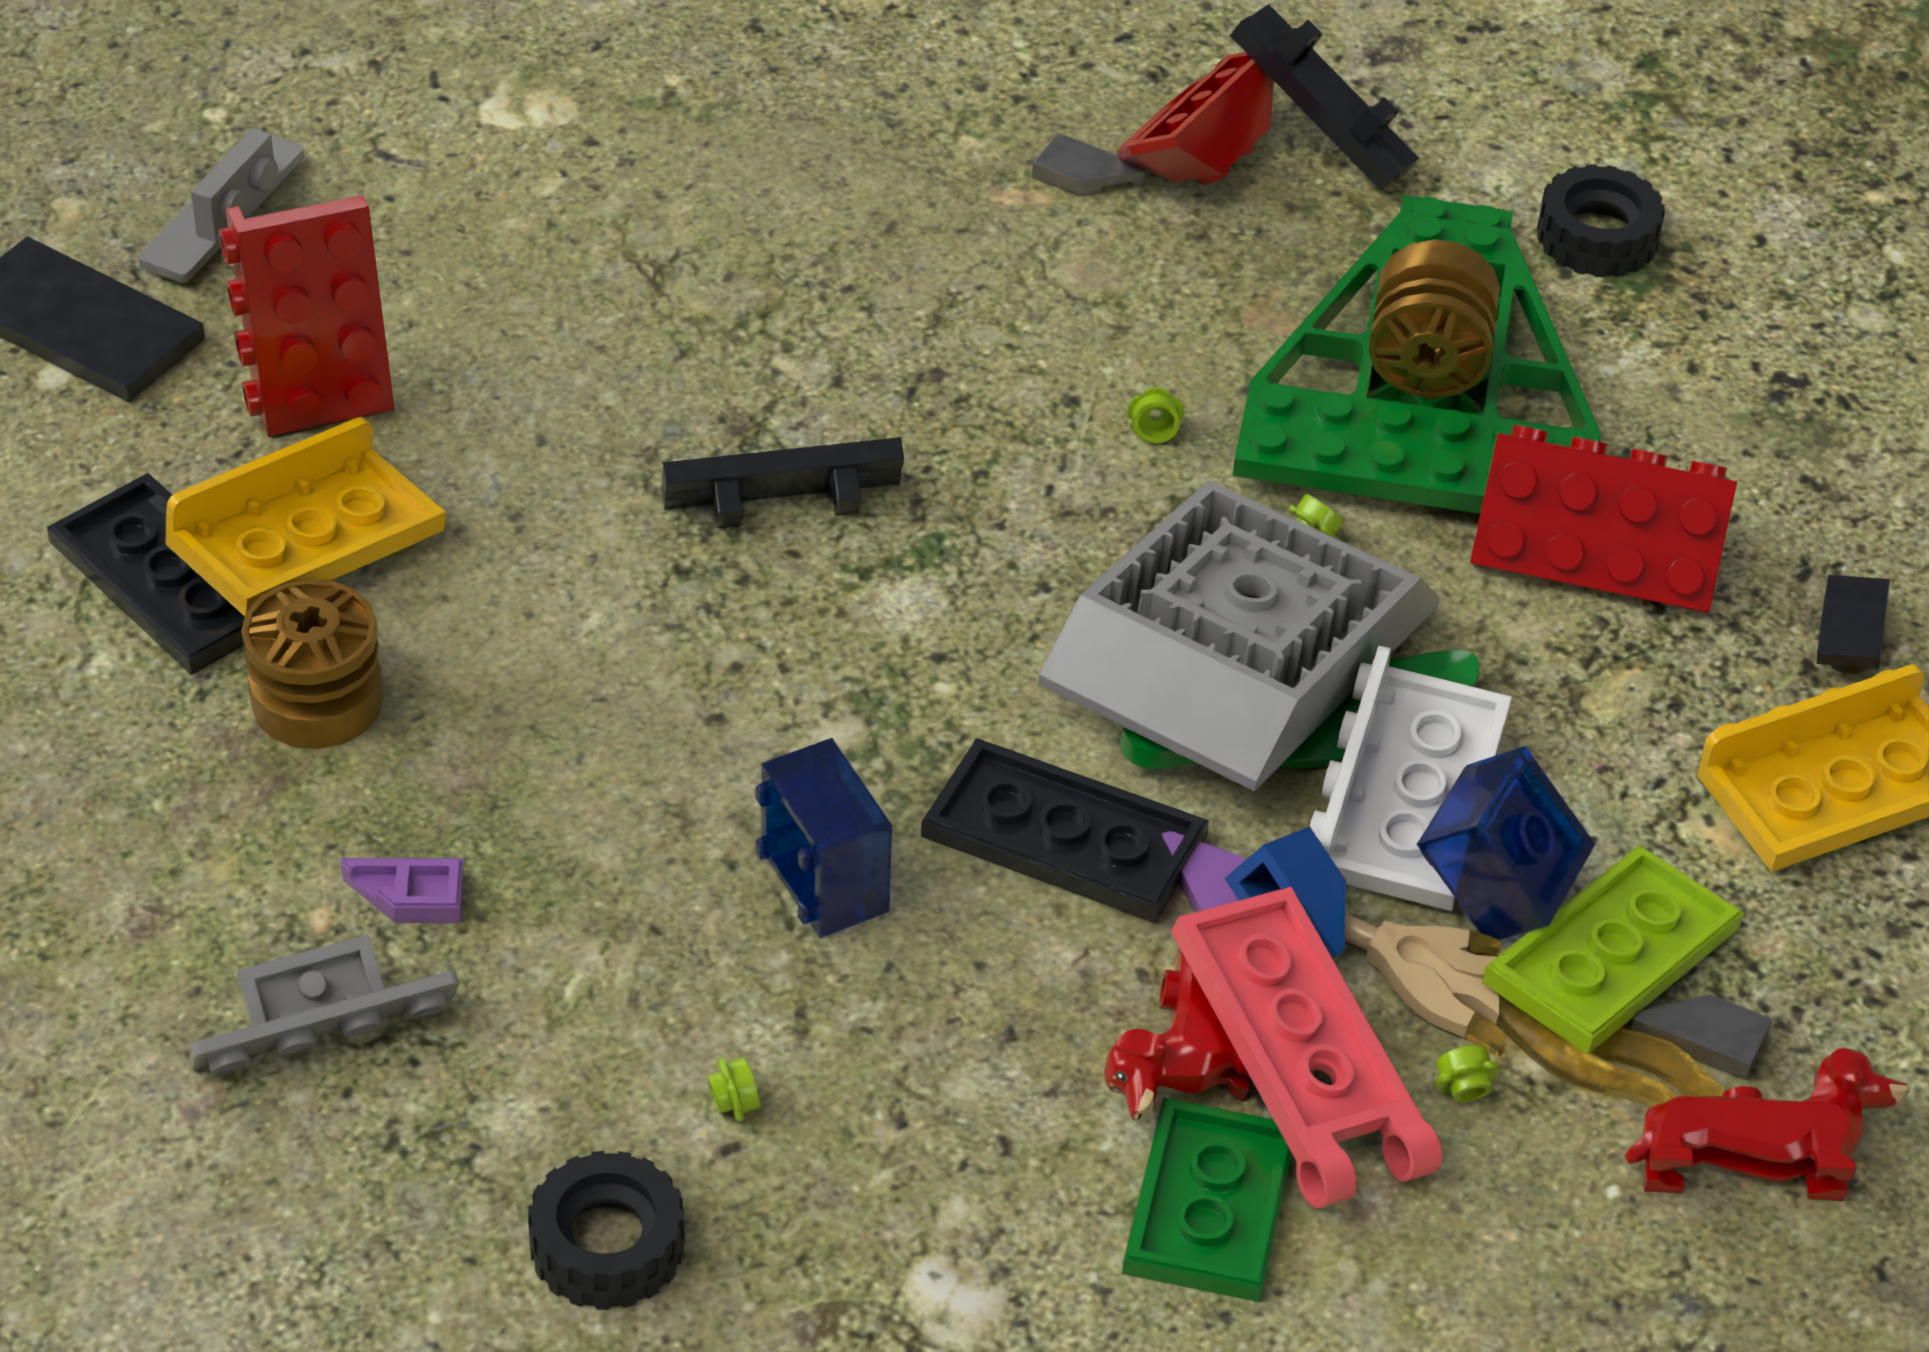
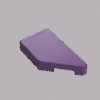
M1169 831L1162 833V837L1172 856L1184 835ZM1198 841L1181 870V882L1179 883L1194 912L1239 901L1224 878L1245 861L1242 856Z
M342 858L343 881L394 923H461L464 887L463 858Z

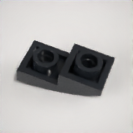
M1828 574L1817 650V664L1831 665L1832 669L1842 673H1861L1868 668H1880L1890 579Z

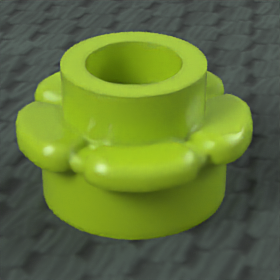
M1161 387L1148 388L1144 391V395L1134 396L1127 407V417L1132 421L1130 423L1132 431L1142 440L1153 444L1164 443L1173 438L1179 430L1180 420L1185 415L1181 399L1177 396L1172 397L1167 389ZM1152 410H1159L1161 414L1157 417H1152L1150 412Z
M1306 493L1297 507L1289 506V511L1297 516L1295 520L1335 539H1339L1336 533L1345 522V519L1313 496Z
M1482 1045L1456 1048L1443 1054L1436 1060L1435 1066L1439 1077L1435 1080L1434 1084L1436 1089L1440 1090L1443 1094L1451 1093L1455 1102L1474 1101L1492 1091L1491 1082L1495 1080L1496 1075L1500 1072V1067L1497 1062L1490 1060L1487 1048Z
M744 1056L727 1062L724 1058H719L716 1060L717 1072L706 1076L712 1100L719 1115L732 1111L735 1121L743 1122L742 1114L761 1108L752 1072Z

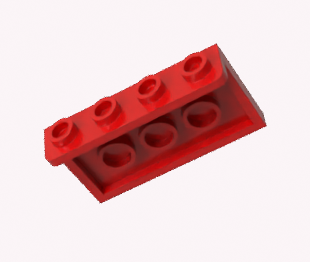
M361 195L244 219L239 206L226 208L228 227L219 229V239L226 264H234L236 279L227 281V292L234 316L242 315L244 330L234 332L241 366H249L251 380L242 382L244 401L249 416L260 415L268 437L395 410L370 211L364 196Z
M1513 425L1511 435L1497 433L1470 563L1710 612L1738 482L1725 479L1726 467L1691 461L1689 471L1665 467L1666 455L1632 449L1630 459L1606 455L1607 443L1572 437L1570 447L1546 443L1547 431Z

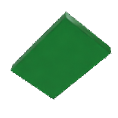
M1163 1097L1123 1259L1122 1274L1260 1302L1292 1152L1274 1119Z

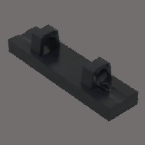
M1268 4L1255 14L1240 21L1229 36L1380 190H1383L1409 172L1420 159L1389 127L1399 111L1385 97L1381 98L1374 106H1368L1313 49L1323 33L1310 20H1306L1298 28H1292Z
M901 437L663 462L661 492L664 510L713 505L716 526L719 529L741 525V501L831 492L836 516L859 513L858 503L861 501L860 489L900 484L901 470L905 460Z

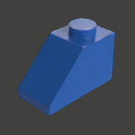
M1311 827L1264 844L1224 878L1238 900L1292 887L1332 959H1336L1344 952L1346 880Z

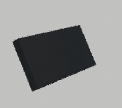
M28 236L0 257V337L127 402L134 399L205 339L202 322Z
M149 473L48 526L49 542L190 675L244 646L241 631L245 616L166 545V508L172 494Z
M976 738L921 821V837L1157 922L1181 882V870L1197 843L1199 841L1204 843L1207 838L1209 820ZM1173 831L1184 835L1173 856L1162 837V833Z

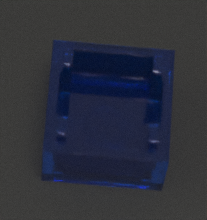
M833 738L761 763V783L755 787V799L761 806V837L755 841V852L760 860L767 859L785 885L798 905V918L802 924L809 923L820 939L888 913L890 911L892 824Z
M1522 746L1465 765L1416 845L1465 910V914L1473 925L1478 928L1486 941L1491 943L1549 926L1596 844L1527 747Z

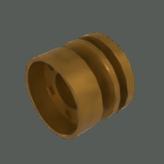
M1429 240L1409 244L1394 253L1381 269L1368 353L1375 371L1390 386L1411 396L1437 399L1459 395L1480 382L1489 370L1500 285L1494 268L1480 253L1456 242Z
M314 579L282 584L257 599L246 612L241 631L245 647V661L249 671L247 679L250 702L256 724L272 739L299 748L321 749L340 745L366 732L380 715L384 697L382 672L378 660L377 621L371 604L353 588L335 581Z

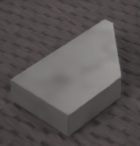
M1060 133L1034 160L1032 166V178L1079 196L1102 193V186L1128 183L1133 188L1143 187L1147 183L1148 177L1147 170L1120 160L1118 155Z
M1708 994L1637 1012L1630 1034L1747 1079L1769 1034L1773 1019Z

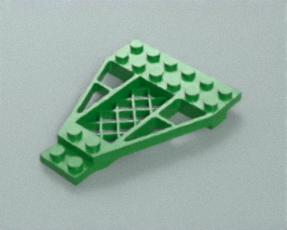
M1403 195L1400 213L1251 379L1234 458L1233 476L1480 514L1497 433L1511 435L1513 425L1547 431L1546 443L1570 447L1572 437L1600 442V429L1512 233L1513 211L1493 208L1488 205H1470L1442 201L1432 197ZM1429 240L1456 242L1480 253L1494 268L1500 285L1490 369L1477 385L1459 395L1437 399L1432 398L1425 401L1422 397L1411 396L1390 386L1375 371L1368 353L1380 271L1391 255L1409 244ZM1377 271L1367 330L1362 334L1325 330ZM1513 291L1517 295L1545 362L1513 358L1505 352ZM1303 354L1351 361L1360 366L1357 388L1351 394L1305 389L1277 383ZM1371 378H1373L1381 387L1369 392ZM1504 385H1513L1559 392L1574 428L1526 422L1512 418L1506 419L1499 416L1496 411L1499 388ZM1486 395L1483 410L1473 400Z

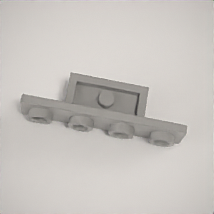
M251 128L191 191L192 200L139 255L140 268L181 283L189 282L221 248L219 229L228 227L226 208L239 206L244 219L248 218L304 159L303 146Z
M369 934L237 970L236 977L251 1026L192 1043L189 1053L193 1070L209 1067L211 1074L227 1073L248 1065L251 1062L249 1055L276 1048L277 1055L279 1056L290 1055L313 1047L317 1044L316 1036L342 1030L344 1037H354L378 1029L383 1025L381 1018L407 1011L410 1019H417L438 1013L448 1007L446 1000L453 998L459 985L456 971H447L385 989Z

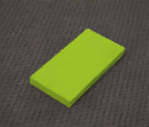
M1638 845L1486 965L1482 983L1588 1055L1632 1019L1637 1012L1644 1009L1739 930L1744 913L1649 850Z

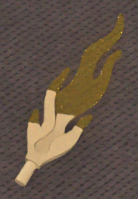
M1345 912V941L1367 951L1366 961L1374 965L1383 974L1395 992L1415 1013L1433 1025L1486 1047L1487 1051L1493 1055L1502 1056L1506 1045V1037L1497 1028L1499 1027L1532 1060L1548 1072L1573 1085L1595 1092L1626 1098L1649 1106L1665 1103L1671 1098L1676 1097L1666 1085L1602 1060L1624 1063L1655 1074L1672 1084L1686 1096H1721L1725 1092L1686 1052L1672 1042L1649 1034L1620 1028L1588 1055L1482 983L1486 965L1500 954L1502 943L1498 939L1471 930L1445 926H1406L1384 921L1378 928Z

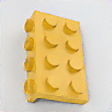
M358 417L176 492L167 502L166 545L245 616L246 612L261 595L282 584L305 579L331 581L445 531L446 511L372 449L373 426L365 418Z
M1910 664L1895 670H1884L1866 680L1842 688L1834 687L1826 690L1821 695L1791 705L1777 706L1768 713L1738 723L1724 724L1715 729L1706 738L1697 777L1771 872L1929 817V706L1920 697L1925 675L1916 664Z

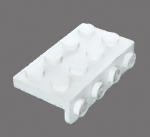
M1378 646L1373 664L1362 662L1357 674L1353 699L1361 701L1358 712L1346 711L1337 744V748L1345 749L1342 762L1331 760L1326 772L1322 797L1330 799L1327 811L1325 813L1315 810L1310 827L1345 878L1346 885L1452 911L1508 717L1512 696L1390 667L1391 648Z

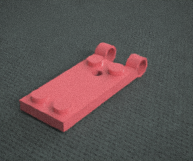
M1292 887L1178 917L1171 929V933L1296 1159L1297 1182L1303 1197L1312 1207L1323 1208L1349 1200L1354 1196L1356 1191L1355 1170L1349 1156L1337 1143L1380 1130L1383 1136L1382 1152L1385 1163L1397 1180L1407 1182L1436 1173L1440 1169L1442 1150L1436 1132L1421 1116ZM1320 1070L1325 1072L1331 1078L1332 1085L1318 1081L1311 1071Z

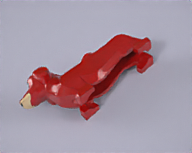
M1178 947L1174 971L1165 970L1159 995V1009L1171 1011L1170 1029L1160 1035L1138 1028L1128 1030L1115 1041L1106 1057L1104 1068L1106 1085L1110 1091L1125 1096L1131 1119L1142 1122L1152 1112L1156 1100L1157 1087L1160 1086L1190 1094H1200L1215 1085L1224 1084L1233 1097L1243 1102L1248 1092L1249 1074Z
M1838 1048L1819 1064L1814 1075L1812 1095L1804 1101L1765 1099L1762 1092L1754 1087L1737 1086L1726 1090L1721 1096H1679L1671 1098L1665 1103L1649 1107L1645 1113L1643 1135L1629 1148L1624 1157L1629 1164L1645 1160L1643 1181L1645 1192L1682 1193L1684 1189L1683 1175L1676 1172L1675 1168L1695 1167L1700 1163H1707L1771 1181H1787L1803 1175L1806 1180L1807 1199L1844 1201L1848 1192L1847 1180H1853L1856 1172L1855 1162L1850 1156L1856 1151L1864 1130L1862 1110L1895 1107L1906 1098L1909 1093V1087L1906 1083L1875 1073L1868 1056L1848 1048Z

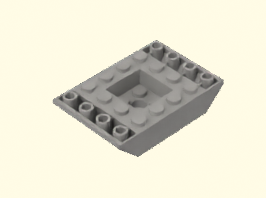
M1208 480L1079 596L1039 674L1038 685L1126 729L1134 731L1172 750L1178 755L1184 756L1225 776L1233 782L1255 791L1353 693L1361 663L1373 664L1378 646L1391 648L1392 653L1438 607L1440 597L1421 578Z

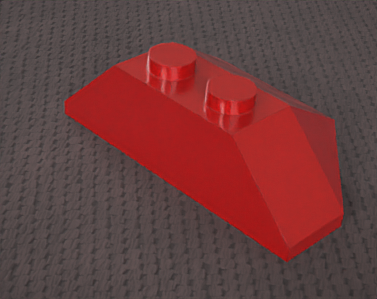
M1246 52L1227 55L1215 64V68L1207 76L1193 82L1167 103L1116 150V153L1120 160L1174 182L1198 179L1199 183L1208 184L1218 181L1230 173L1229 167L1235 161L1250 154L1255 149L1253 144L1270 129L1274 81Z

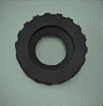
M1596 164L1586 165V167L1581 168L1572 167L1567 169V172L1563 174L1558 173L1554 176L1551 184L1547 183L1544 189L1537 225L1539 244L1542 243L1544 246L1543 251L1548 257L1552 256L1557 264L1562 267L1571 268L1576 273L1582 275L1586 273L1594 275V277L1603 278L1615 275V277L1625 276L1628 272L1633 271L1635 273L1641 270L1645 263L1649 264L1654 259L1655 252L1658 250L1665 215V204L1661 203V194L1652 188V184L1649 181L1637 177L1636 173L1629 170L1626 172L1617 169L1615 166L1607 165V167H1602ZM1582 213H1602L1616 217L1628 226L1615 229L1597 228L1579 221L1574 216Z
M605 1150L591 1152V1155L581 1158L575 1156L566 1160V1164L558 1169L554 1167L547 1173L544 1183L542 1185L538 1184L532 1194L533 1205H529L528 1209L531 1261L534 1260L535 1272L541 1281L545 1280L548 1283L549 1290L558 1297L562 1295L570 1299L571 1304L583 1307V1305L595 1306L596 1310H609V1307L622 1306L623 1308L634 1306L636 1301L643 1298L650 1299L658 1294L659 1288L665 1283L669 1284L675 1277L677 1264H682L685 1243L683 1198L679 1188H674L673 1178L665 1170L661 1172L655 1167L654 1162L644 1157L639 1159L632 1157L631 1153L618 1151L617 1154L605 1153ZM599 1207H619L630 1210L637 1215L642 1225V1232L636 1244L628 1249L613 1253H595L584 1250L577 1245L572 1235V1227L576 1218L585 1211Z

